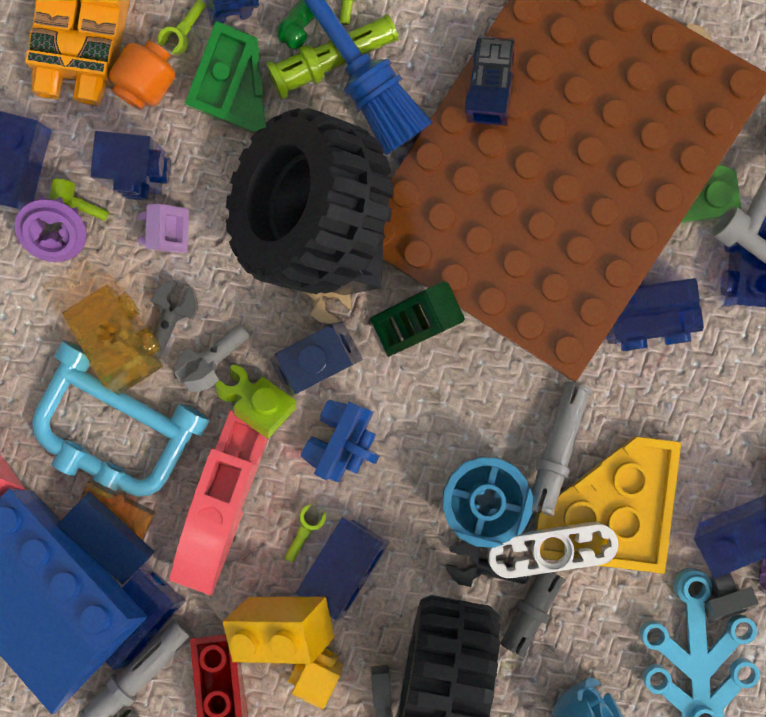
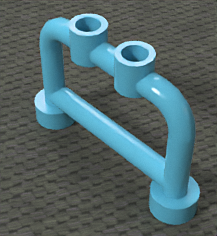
M62 340L54 355L61 363L35 409L32 419L33 434L37 442L48 452L56 455L51 465L71 476H75L79 469L94 476L90 486L97 492L109 497H114L117 490L135 497L149 496L159 491L170 477L192 434L202 436L210 418L182 403L178 404L171 418L163 415L86 373L94 355L72 342ZM69 384L170 438L152 473L147 478L135 479L126 474L117 465L96 458L89 454L82 446L68 440H63L52 432L50 428L51 418Z

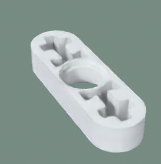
M587 522L527 531L503 543L504 545L495 548L488 547L487 559L493 571L504 578H516L606 564L615 557L618 551V538L612 529L600 522ZM596 531L599 536L607 539V544L600 547L599 554L595 555L594 551L588 547L578 548L576 550L580 557L573 559L574 547L569 538L570 534H576L575 540L578 543L591 541L592 533ZM551 537L561 539L565 548L563 556L555 562L545 561L540 555L541 544L544 540ZM532 540L531 553L536 562L535 565L528 566L529 559L527 556L513 559V566L510 568H506L503 561H496V555L503 554V546L510 545L514 552L528 551L524 542Z

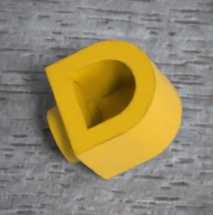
M327 648L323 650L312 664H295L287 681L294 685L291 695L323 710L341 676L344 664L337 661L338 656Z

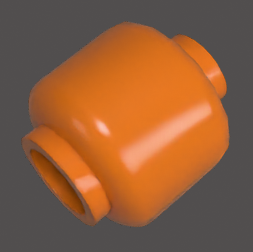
M150 40L146 42L145 46L138 43L127 44L109 71V79L114 85L111 91L139 110H142L145 105L148 107L159 105L176 77L173 67L167 62L171 55L161 46Z

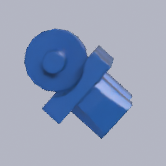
M333 400L326 402L320 415V421L335 428V431L329 443L319 438L311 437L301 453V457L316 468L315 475L324 480L330 479L340 483L345 470L347 469L357 474L364 459L374 464L377 463L380 455L370 450L376 434L366 429L374 413L373 411L352 402H348V404Z

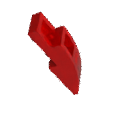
M226 634L190 639L197 717H248L241 663L232 662Z

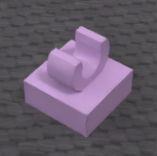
M147 204L146 211L138 214V220L146 221V236L137 237V243L145 245V249L188 253L189 209L165 204Z

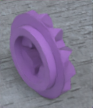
M42 195L35 201H26L15 219L14 228L18 241L27 252L41 260L62 262L72 259L81 252L87 240V222L82 221L78 214V207H69L63 203L61 197L56 200H50ZM59 221L62 223L59 233L51 231L41 236L46 222L48 224L58 223Z

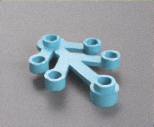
M686 568L675 576L673 589L677 597L686 604L689 654L669 637L667 629L658 621L651 620L645 622L640 628L639 635L641 641L648 648L660 651L690 678L692 697L672 682L670 673L659 664H652L646 667L642 674V680L652 693L663 695L681 711L680 717H699L704 713L710 714V717H725L723 710L742 688L754 687L760 679L759 669L748 659L740 658L735 660L730 666V675L711 695L710 678L739 644H748L755 639L757 627L748 617L735 615L729 619L726 631L708 650L705 602L711 596L712 583L709 577L700 570ZM694 581H700L702 585L701 592L698 595L691 596L688 592L689 585ZM746 622L748 625L747 633L743 636H736V626L739 623ZM653 628H659L661 630L660 639L656 642H649L647 640L648 632ZM749 666L751 669L750 676L745 680H739V670L742 667ZM654 673H663L664 680L660 685L653 686L650 684V678Z

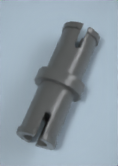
M554 572L538 574L525 599H519L515 606L519 610L503 639L500 641L503 647L513 653L516 652L517 655L523 658L526 656V651L542 623L547 624L550 618L547 612L566 579Z

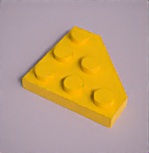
M633 436L559 494L554 516L544 515L540 509L539 513H536L534 530L587 522L603 523L616 534L618 538V551L611 561L597 566L665 574L681 442ZM597 531L592 533L591 541L578 543L575 540L576 534L569 535L574 547L573 559L580 557L576 550L578 548H591L595 555L600 553V547L607 544V539L599 536ZM556 537L544 540L540 546L542 559L559 560L564 554V543Z

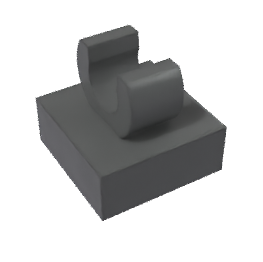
M730 571L712 576V592L715 599L709 600L705 605V613L711 624L750 611L759 603L752 587L737 591Z

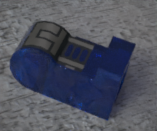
M478 36L470 89L467 92L465 104L468 123L508 126L514 79V38Z

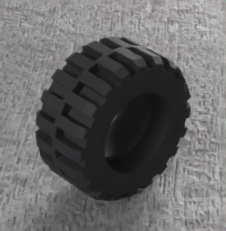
M296 108L283 112L282 115H277L267 121L265 129L262 128L255 132L250 138L252 141L249 148L243 149L238 159L240 165L237 172L233 171L230 184H233L231 195H228L226 200V209L229 210V218L225 220L226 231L232 236L229 244L232 252L238 257L237 260L247 273L252 274L255 279L305 293L318 294L321 292L326 294L341 288V285L345 286L357 278V271L367 268L374 259L371 254L375 247H381L385 238L382 232L385 223L390 222L392 209L389 207V198L394 197V185L388 179V175L392 171L387 157L383 155L382 146L375 137L370 136L367 130L310 108Z
M430 595L420 600L409 646L397 717H490L495 679L497 677V662L500 650L499 636L501 632L500 616L491 606Z

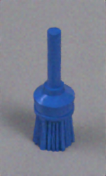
M304 0L348 64L345 70L350 77L343 92L346 96L349 95L355 104L354 108L356 111L361 110L377 141L382 146L385 156L433 123L399 84L403 79L395 73L389 59L372 60L368 53L363 55L326 0Z

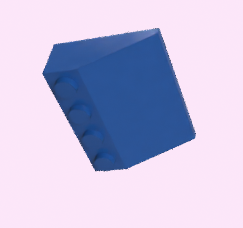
M9 488L0 497V656L52 715L57 713L148 616L94 558L57 526L60 520L34 491Z

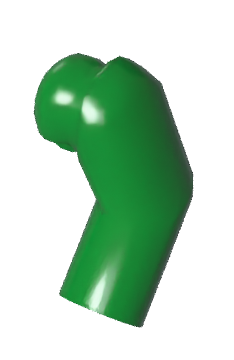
M299 0L276 28L278 40L281 43H286L290 49H298L305 43L307 33L304 28L315 18L304 0Z

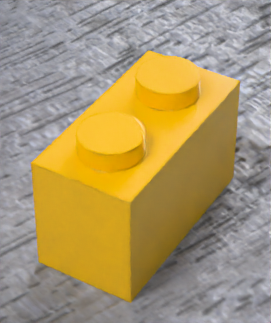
M248 597L223 620L232 662L312 664L335 638L326 597Z

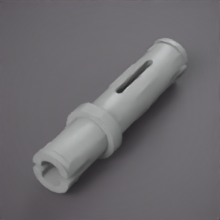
M573 382L564 383L563 393L542 459L537 460L535 467L537 475L532 490V511L539 513L544 494L546 493L541 511L547 516H554L563 480H568L570 474L568 464L587 401L592 392L590 388L580 384L573 403L577 390L575 388L576 384Z
M177 618L171 621L166 629L151 641L118 675L112 674L106 680V686L79 712V716L113 717L124 705L130 707L137 699L136 694L190 642V639L195 638L192 631Z

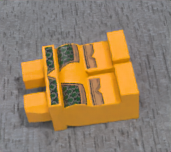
M36 0L34 21L29 36V50H27L25 63L32 70V92L38 97L56 100L60 98L62 79L75 80L73 99L82 104L100 106L106 85L114 86L108 74L120 54L130 1Z

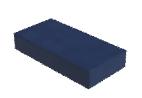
M90 491L57 524L58 527L122 585L155 552Z

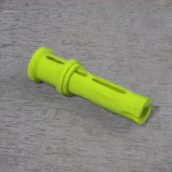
M388 14L347 32L363 55L399 40L396 27ZM329 41L316 48H312L311 45H304L299 47V53L277 63L273 61L266 62L265 66L280 99L284 100L288 98V92L310 82L314 84L321 83L322 79L325 78L324 73L346 64V61L332 41Z

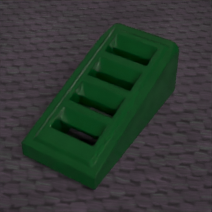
M445 281L370 317L388 357L461 324L465 319L450 285ZM391 317L394 318L396 325L403 337V341H401L395 329V326L391 320Z

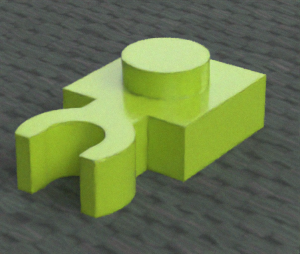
M233 364L230 367V377L238 382L237 385L227 386L220 380L215 383V392L220 399L227 402H237L234 405V415L267 439L296 410L297 401L263 376L255 384H252L248 381L247 372L238 365Z

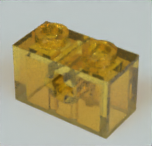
M106 284L62 312L102 385L117 395L127 391L163 367L156 355L161 350V347L147 327L142 330L135 317L140 315V311L127 292L120 295Z

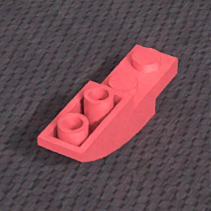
M230 410L215 449L211 448L183 527L169 578L172 582L210 596L213 594L244 513L242 511L243 505L269 440L235 416L234 411Z

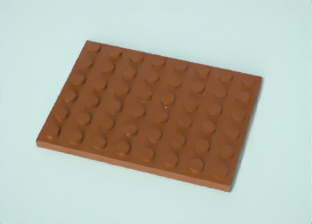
M508 0L484 38L514 40L509 86L505 88L472 85L477 54L476 49L430 120L433 123L422 131L391 178L394 185V197L389 198V207L392 209L390 222H386L384 226L383 260L426 288L444 281L447 282L463 312L576 383L766 94V72L640 0ZM493 69L485 70L487 73L499 74L501 72L500 70ZM485 75L487 79L500 78L498 75ZM486 80V81H484L485 84H491V85H498V84H499L498 81H492V80Z

